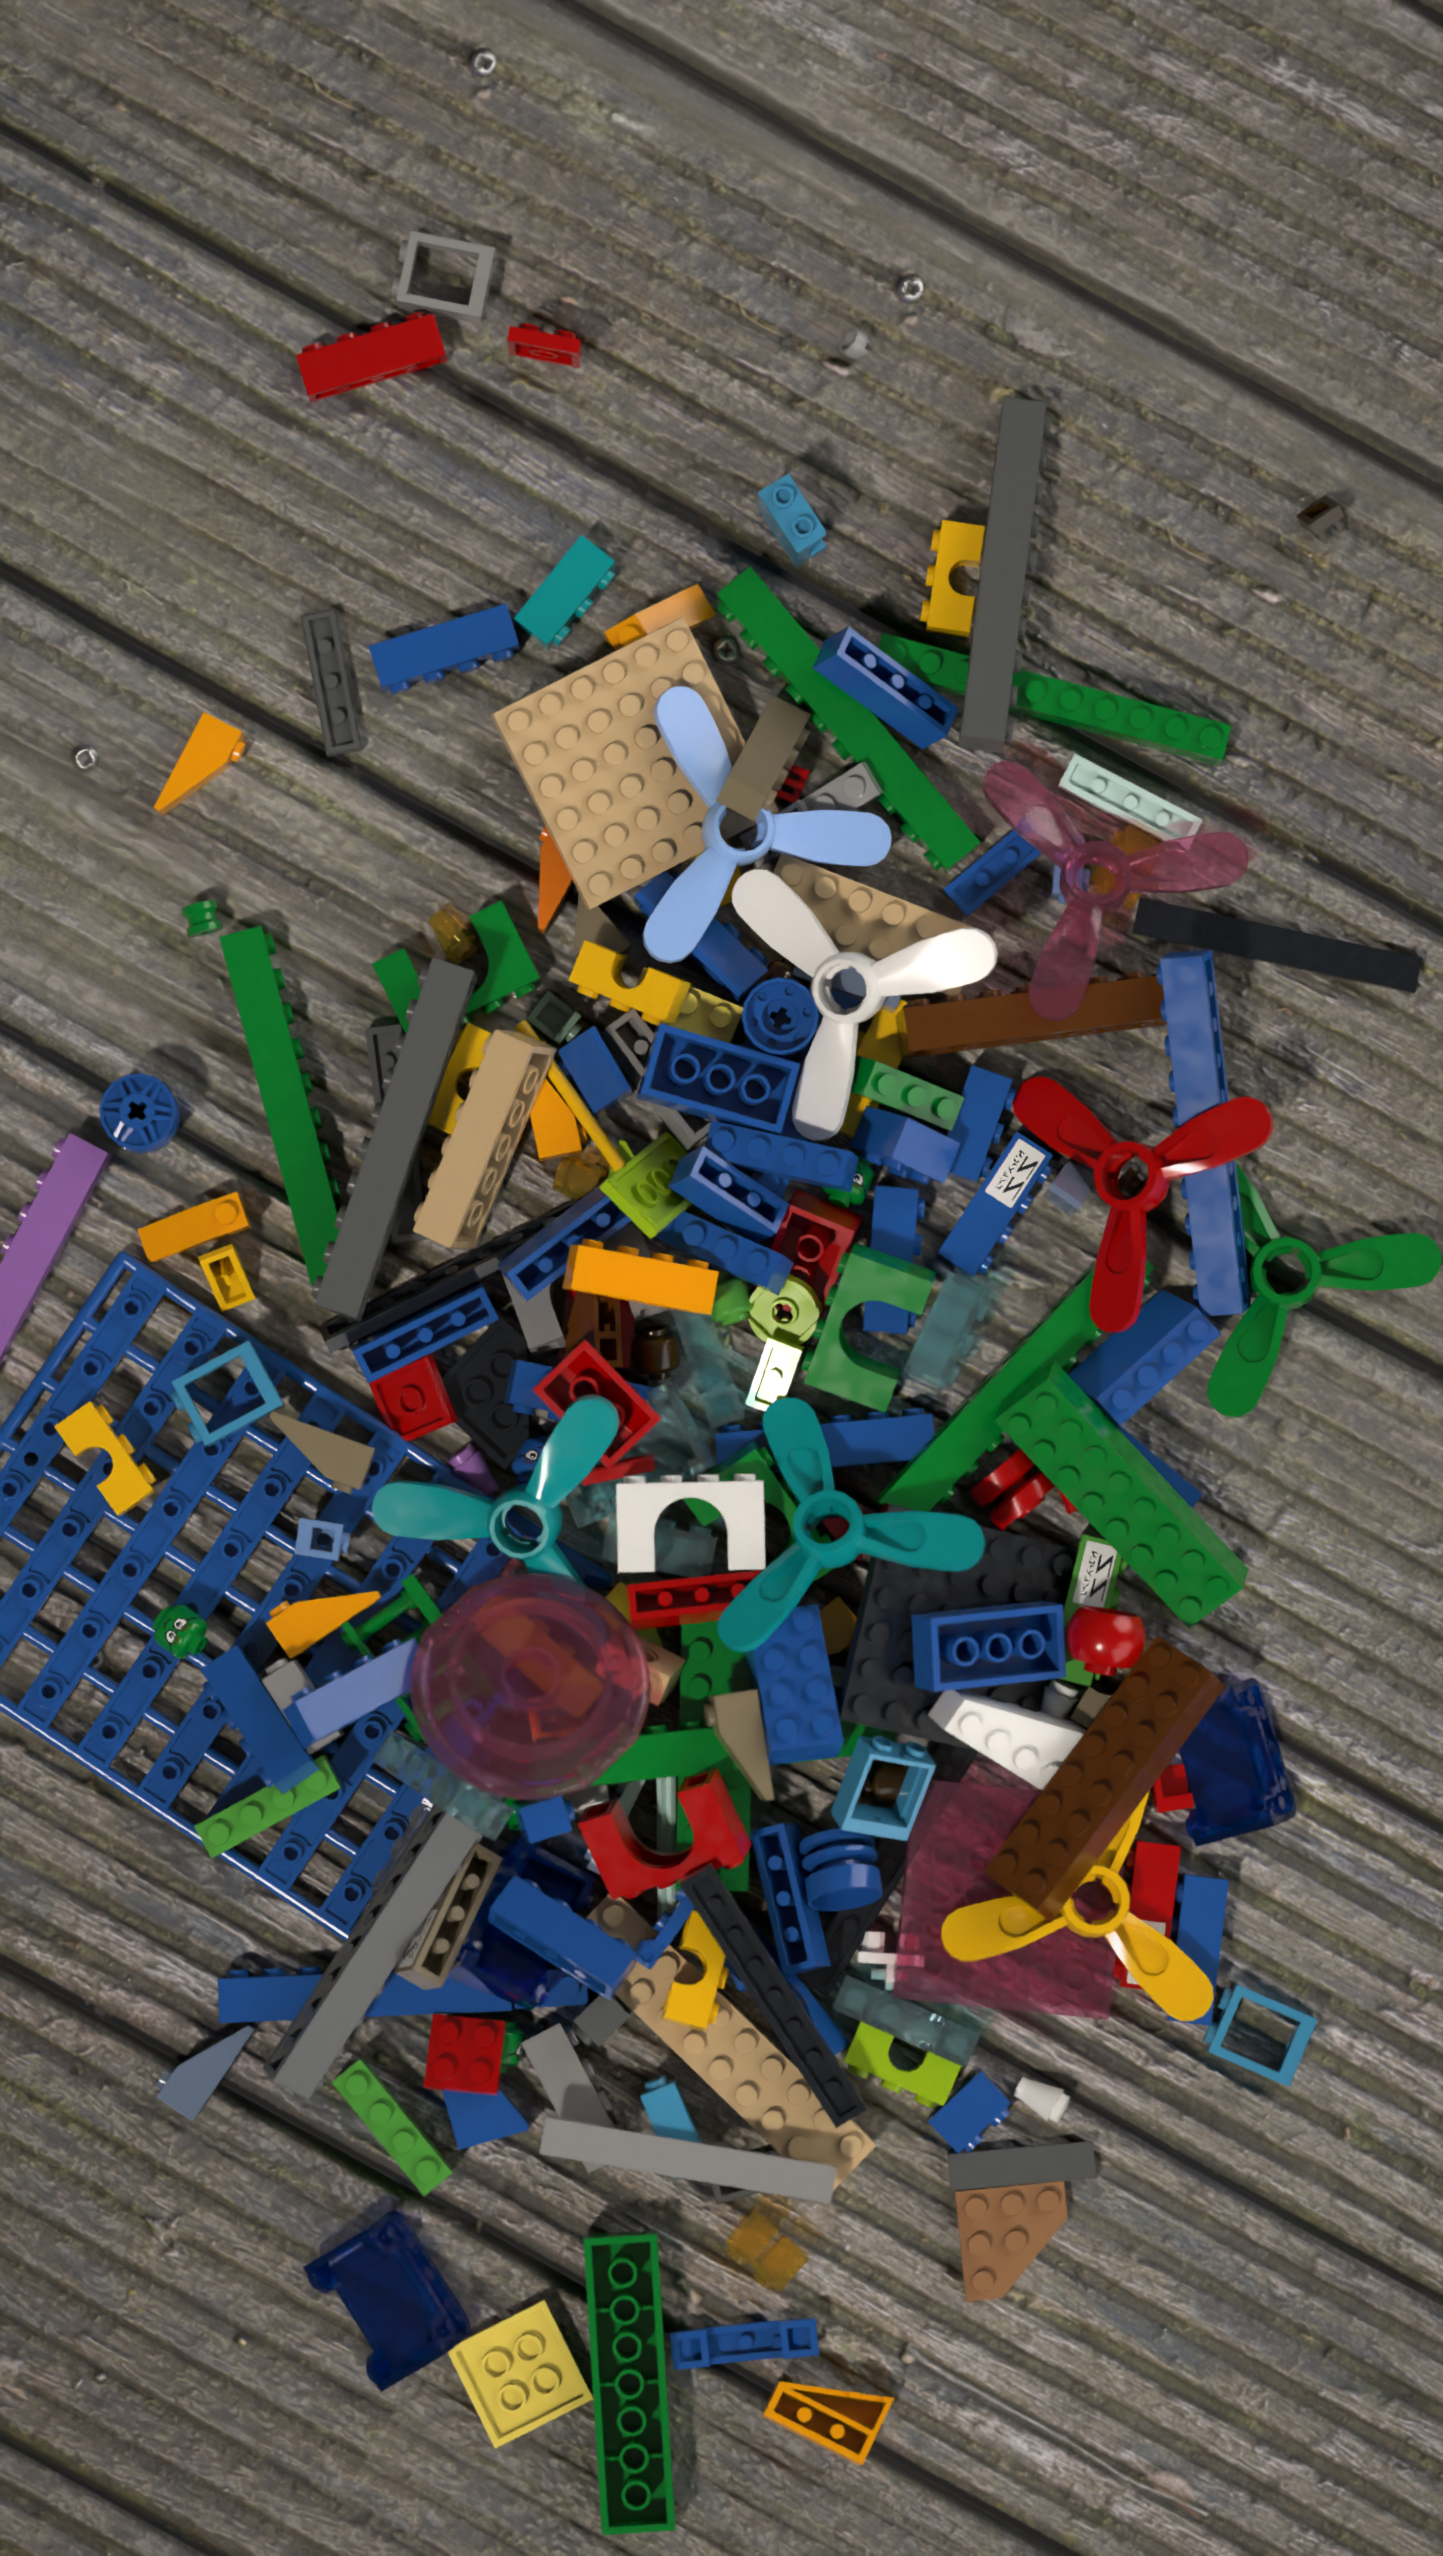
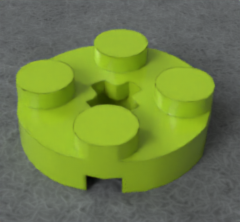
M788 1274L779 1296L760 1287L755 1289L749 1299L750 1303L754 1304L752 1310L749 1311V1322L754 1333L765 1343L768 1337L772 1335L796 1345H801L814 1333L823 1308L818 1300V1296L810 1285L794 1277L792 1274ZM781 1303L782 1305L787 1304L790 1306L793 1318L790 1319L788 1316H784L781 1319L778 1317L779 1308L777 1304Z

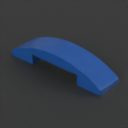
M816 2318L745 2322L670 2333L673 2370L710 2367L713 2364L781 2357L787 2359L819 2355Z

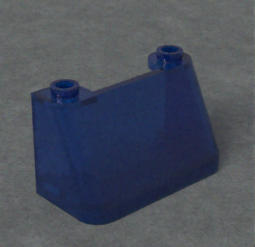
M1255 1678L1224 1685V1690L1179 1749L1196 1807L1191 1809L1189 1818L1186 1819L1185 1823L1187 1833L1194 1840L1195 1847L1273 1827L1294 1818L1296 1815L1295 1798L1261 1685Z
M519 1837L505 1845L497 1854L502 1857L500 1865L447 1977L532 2010L537 2006L541 2007L550 1992V1987L546 1985L548 1979L544 1976L550 1962L488 1922L490 1907L512 1877L516 1875L523 1880L525 1878L532 1880L541 1888L544 1894L552 1899L558 1898L563 1900L571 1907L572 1912L576 1913L580 1908L586 1910L595 1894V1890L591 1888L596 1877Z
M389 2211L303 2267L308 2281L314 2289L326 2294L336 2290L370 2344L373 2352L367 2357L366 2373L369 2379L376 2384L380 2392L442 2357L471 2332V2324L466 2312L409 2221L399 2211Z

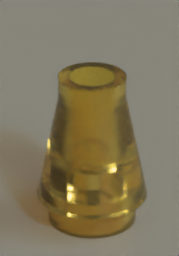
M445 909L438 911L428 920V924L432 927L448 960L452 959L455 964L462 963L478 949V945L475 943L476 937L453 919Z

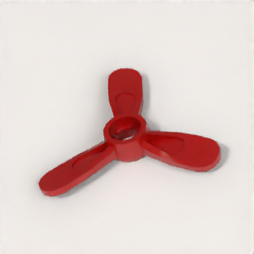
M1043 1076L1030 1078L1017 1089L1013 1099V1111L1018 1120L1056 1151L1094 1169L1095 1188L1099 1196L1111 1207L1096 1258L1089 1302L1090 1316L1097 1328L1105 1332L1121 1333L1128 1330L1136 1322L1141 1307L1146 1268V1213L1158 1207L1167 1196L1171 1180L1223 1166L1260 1149L1270 1140L1274 1129L1273 1116L1269 1108L1261 1100L1246 1096L1225 1102L1191 1119L1153 1147L1138 1141L1118 1142L1089 1108L1052 1079ZM1139 1156V1159L1148 1166V1180L1139 1195L1128 1199L1119 1190L1118 1177L1126 1162Z

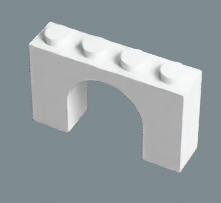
M734 1474V1481L719 1482V1475H697V1482H682V1475L660 1476V1483H646L645 1476L623 1477L624 1484H616L618 1573L655 1572L654 1529L656 1521L668 1505L684 1498L704 1500L712 1504L722 1515L727 1528L728 1570L765 1569L764 1481H756V1474Z

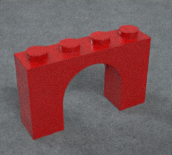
M718 1768L685 1777L678 1789L677 1796L692 1827L694 1843L679 1852H659L643 1844L635 1835L619 1798L585 1808L577 1824L612 1900L623 1896L626 1899L634 1898L642 1894L646 1889L656 1886L659 1889L670 1887L678 1880L687 1877L709 1862L712 1863L715 1869L720 1867L731 1869L744 1861L751 1842Z

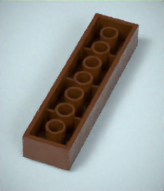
M1139 971L1122 974L1121 978L1111 982L1108 981V976H1099L1086 979L1087 982L1081 983L1080 986H1073L1072 981L1069 980L1051 983V987H1046L1045 990L1037 991V985H1028L1015 988V991L1010 992L1009 995H1001V990H989L980 992L979 996L970 1000H966L965 994H957L943 997L944 1000L939 1001V1004L930 1005L929 999L908 1001V1005H904L903 1009L895 1015L901 1058L906 1059L1167 1025V1021H1163L1161 1016V1001L1164 999L1163 985H1159L1157 973L1151 974L1150 977H1144V972Z
M1157 1635L983 1872L1003 1889L1052 1923L1224 1690L1225 1686L1211 1671Z

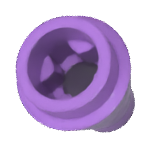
M471 1443L464 1446L448 1460L452 1466L451 1471L485 1495L488 1496L499 1486L494 1480L480 1449H475Z

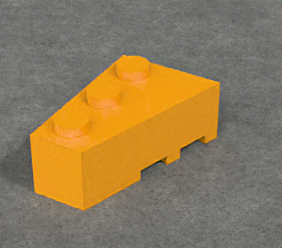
M779 2381L775 2384L760 2416L860 2466L863 2465L894 2398Z

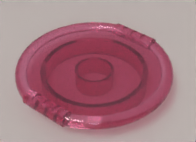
M536 1573L512 1574L471 1586L423 1632V1638L414 1657L411 1672V1702L419 1730L435 1756L456 1776L474 1787L498 1796L526 1800L548 1799L563 1796L584 1787L589 1788L639 1739L638 1735L643 1727L650 1700V1674L647 1658L636 1632L625 1616L605 1597L585 1585L559 1576Z

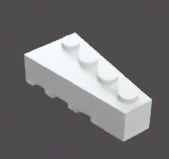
M964 1689L944 1691L928 1714L945 1731L1042 1791L1086 1733V1730L1077 1722L1058 1719L1040 1711L1027 1710L1019 1705L993 1700L988 1696Z

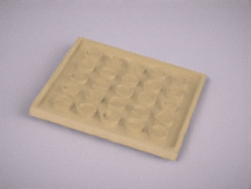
M684 617L490 714L587 910L620 895L706 849L701 831L703 818L708 811V807L678 767L655 723L653 710L659 696L666 690L676 686L688 687L696 691L704 700L726 746L732 768L746 744ZM773 801L770 810L772 814H777L779 810ZM728 808L725 809L727 814L722 818L720 824V835L723 840H726L757 823Z

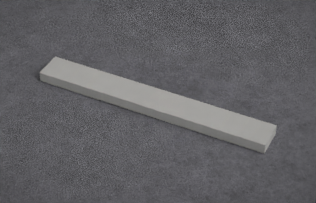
M547 2116L545 2118L539 2153L830 2204L837 2169L835 2165Z

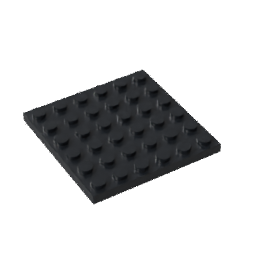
M883 1503L881 1513L917 1511ZM979 1526L984 1535L985 1550L980 1561L968 1570L953 1572L911 1567L871 1556L837 1702L839 1720L976 1750L945 1731L928 1716L944 1691L933 1692L915 1688L911 1614L1036 1601L1063 1604L1064 1607L1078 1550ZM1051 1679L965 1688L964 1690L985 1695L1000 1702L1013 1703L1021 1708L1037 1712L1041 1710L1045 1685L1049 1686Z

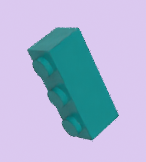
M581 534L514 617L515 625L548 651L554 644L559 647L571 633V629L568 626L577 616L582 619L594 604L591 597L599 588L602 591L606 590L617 574L613 572L616 568L615 561Z

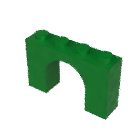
M502 900L469 916L488 955L489 968L484 983L471 996L461 1028L466 1026L467 1023L472 1022L470 1016L482 1010L485 1015L495 1012L505 1006L503 1000L513 995H516L517 999L523 998L537 990L535 984L541 982ZM403 948L372 963V966L407 1034L410 1023H407L408 1020L405 1019L411 999L418 1000L422 989H419V985H417L419 977Z
M854 1243L851 1253L843 1251L836 1272L843 1274L839 1286L831 1284L824 1304L830 1306L831 1309L827 1319L820 1317L813 1334L814 1338L819 1339L815 1351L808 1349L801 1370L807 1371L804 1384L886 1413L901 1369L865 1357L855 1351L844 1335L843 1318L851 1308L867 1301L885 1302L922 1315L937 1272Z
M752 1441L704 1475H719V1482L734 1481V1474H756V1481H764V1502L777 1507L785 1515L790 1525L785 1545L777 1554L765 1561V1568H767L796 1542L793 1534V1517L800 1504L795 1499L794 1493L783 1477L780 1478L773 1467L777 1464L769 1450L765 1446L759 1449L756 1443ZM684 1498V1501L703 1527L721 1516L720 1512L712 1504L704 1500ZM816 1527L813 1529L811 1535L815 1542L820 1544L834 1542L828 1533L822 1536ZM822 1567L811 1583L833 1568Z

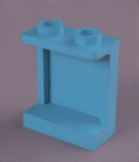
M784 475L758 492L757 509L796 568L826 549V545L822 540L826 536V530L790 475Z

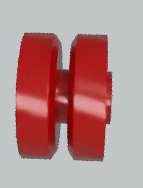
M1021 1449L1017 1450L968 1492L979 1507L988 1505L1000 1495L1003 1501L991 1510L989 1519L999 1531L1005 1529L1018 1517L1021 1520L1046 1499L1044 1495L1055 1487L1041 1470L1032 1477H1028L1026 1472L1035 1464Z

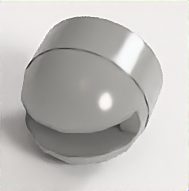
M852 327L843 336L839 350L850 358L861 359L868 354L865 348L871 346L870 339L863 331Z

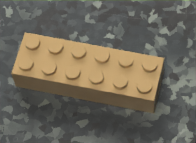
M782 853L773 872L812 910L839 952H858L878 962L920 940L956 929L971 927ZM962 986L931 994L941 998L960 994Z
M495 1029L494 1033L487 1037L482 1050L485 1055L481 1065L473 1071L469 1080V1087L471 1089L466 1101L459 1105L456 1111L455 1121L457 1123L454 1131L443 1143L441 1163L429 1177L427 1185L429 1192L425 1202H421L416 1209L414 1232L448 1248L475 1249L557 1050L556 1048L516 1031Z

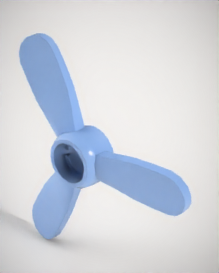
M676 686L668 689L656 700L653 710L655 723L678 767L708 807V811L703 818L701 831L706 849L671 884L645 924L642 935L644 947L652 957L661 962L674 963L682 961L691 954L715 916L736 866L752 864L769 850L814 863L865 867L877 864L886 857L892 840L889 826L877 815L857 811L814 810L772 814L770 809L769 811L761 809L755 820L757 823V836L750 845L752 850L746 851L745 848L737 849L729 846L720 835V824L722 818L727 814L725 809H728V807L716 802L732 770L726 746L714 719L701 696L688 687Z

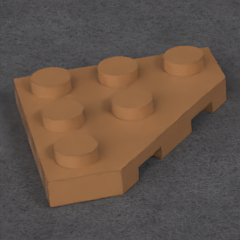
M1064 2181L955 2190L966 2302L1003 2298L1068 2218Z

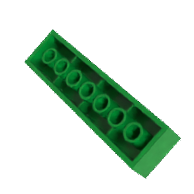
M1055 1361L1001 1402L994 1421L1188 1628L1195 1625L1244 1588L1249 1570L1245 1564Z
M718 1621L682 1625L681 1658L686 1661L680 1673L679 1730H681V1723L702 1721L703 1728L708 1727L704 1714V1705L709 1704L708 1696L752 1689L745 1652L733 1651L725 1646L718 1635ZM739 1769L719 1771L750 1840L751 1785ZM692 1775L678 1776V1789L683 1779ZM677 1798L676 1852H679L694 1843V1836L681 1802ZM748 1850L744 1861L740 1865L731 1869H724V1867L715 1869L729 1891L749 1890ZM680 1880L675 1883V1890H679L681 1887L679 1884Z
M657 2230L584 2235V2256L602 2535L675 2531Z

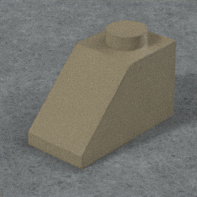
M579 894L574 947L578 953L574 956L575 960H577L584 940L598 943L621 954L627 953L631 949L630 943L599 906L587 910Z

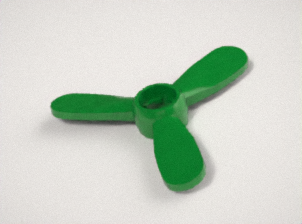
M1236 1163L1245 1251L1253 1258L1249 1277L1251 1288L1257 1297L1228 1338L1211 1374L1207 1389V1396L1211 1406L1219 1414L1229 1418H1241L1255 1409L1259 1404L1276 1363L1288 1310L1300 1308L1311 1301L1319 1288L1376 1291L1419 1287L1429 1283L1439 1273L1442 1262L1441 1251L1436 1242L1427 1235L1418 1233L1392 1234L1364 1238L1315 1253L1312 1247L1299 1239L1290 1237L1280 1238L1258 1192ZM1293 1253L1297 1255V1259L1303 1264L1305 1279H1308L1309 1283L1307 1286L1301 1285L1293 1292L1281 1293V1295L1276 1294L1273 1287L1268 1283L1266 1269L1262 1265L1265 1261L1269 1263L1277 1256Z

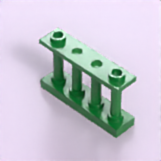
M411 1574L401 1581L405 1589L400 1592L401 1596L356 1629H354L349 1621L344 1622L341 1626L345 1632L340 1636L352 1653L359 1650L363 1657L370 1654L371 1658L375 1659L364 1643V1640L407 1609L411 1608L414 1610L416 1607H419L426 1617L421 1622L423 1626L401 1641L402 1644L415 1638L420 1646L431 1637L433 1640L440 1637L447 1646V1649L442 1652L444 1655L430 1665L435 1677L395 1701L409 1720L404 1726L414 1740L418 1742L423 1739L428 1744L434 1740L427 1731L471 1698L478 1699L482 1696L485 1701H488L499 1692L417 1577ZM461 1666L469 1677L464 1681L465 1685L418 1718L406 1700L450 1668L457 1669Z

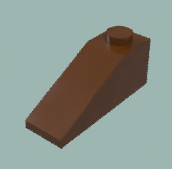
M576 1292L565 1332L566 1355L586 1339L613 1368L623 1367L620 1299Z

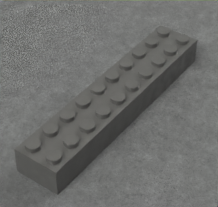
M432 957L430 965L423 964L417 982L419 989H422L418 1000L411 999L405 1017L408 1020L407 1023H410L407 1034H399L394 1049V1054L398 1058L395 1069L390 1067L387 1069L382 1088L386 1092L383 1104L377 1102L371 1116L370 1123H372V1126H375L371 1138L365 1136L358 1155L361 1158L360 1160L363 1161L360 1172L353 1171L346 1191L351 1195L348 1207L341 1206L335 1222V1227L339 1229L336 1242L329 1241L323 1257L325 1264H328L324 1277L317 1276L311 1296L316 1299L315 1305L320 1309L361 1322L477 981L473 970Z

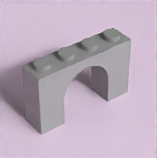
M634 1222L627 1223L603 1242L604 1250L617 1252V1246H625L639 1249L638 1256L651 1258L641 1229ZM565 1273L528 1302L516 1292L503 1274L532 1357L536 1358L566 1347V1342L554 1310L555 1291L565 1277ZM628 1301L635 1322L669 1310V1308Z

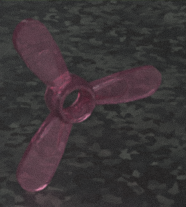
M1002 761L995 763L988 769L984 777L983 793L988 803L1023 839L1061 868L1059 889L1068 906L1044 945L1029 986V1002L1035 1013L1044 1019L1052 1021L1065 1020L1074 1015L1081 1006L1096 960L1101 917L1114 913L1125 903L1129 893H1187L1227 887L1239 881L1248 867L1249 856L1246 846L1240 838L1226 832L1197 834L1171 839L1126 856L1116 845L1106 841L1085 842L1058 801L1028 768L1018 762ZM1087 864H1096L1107 868L1116 879L1114 888L1106 895H1092L1085 892L1075 881L1079 869Z

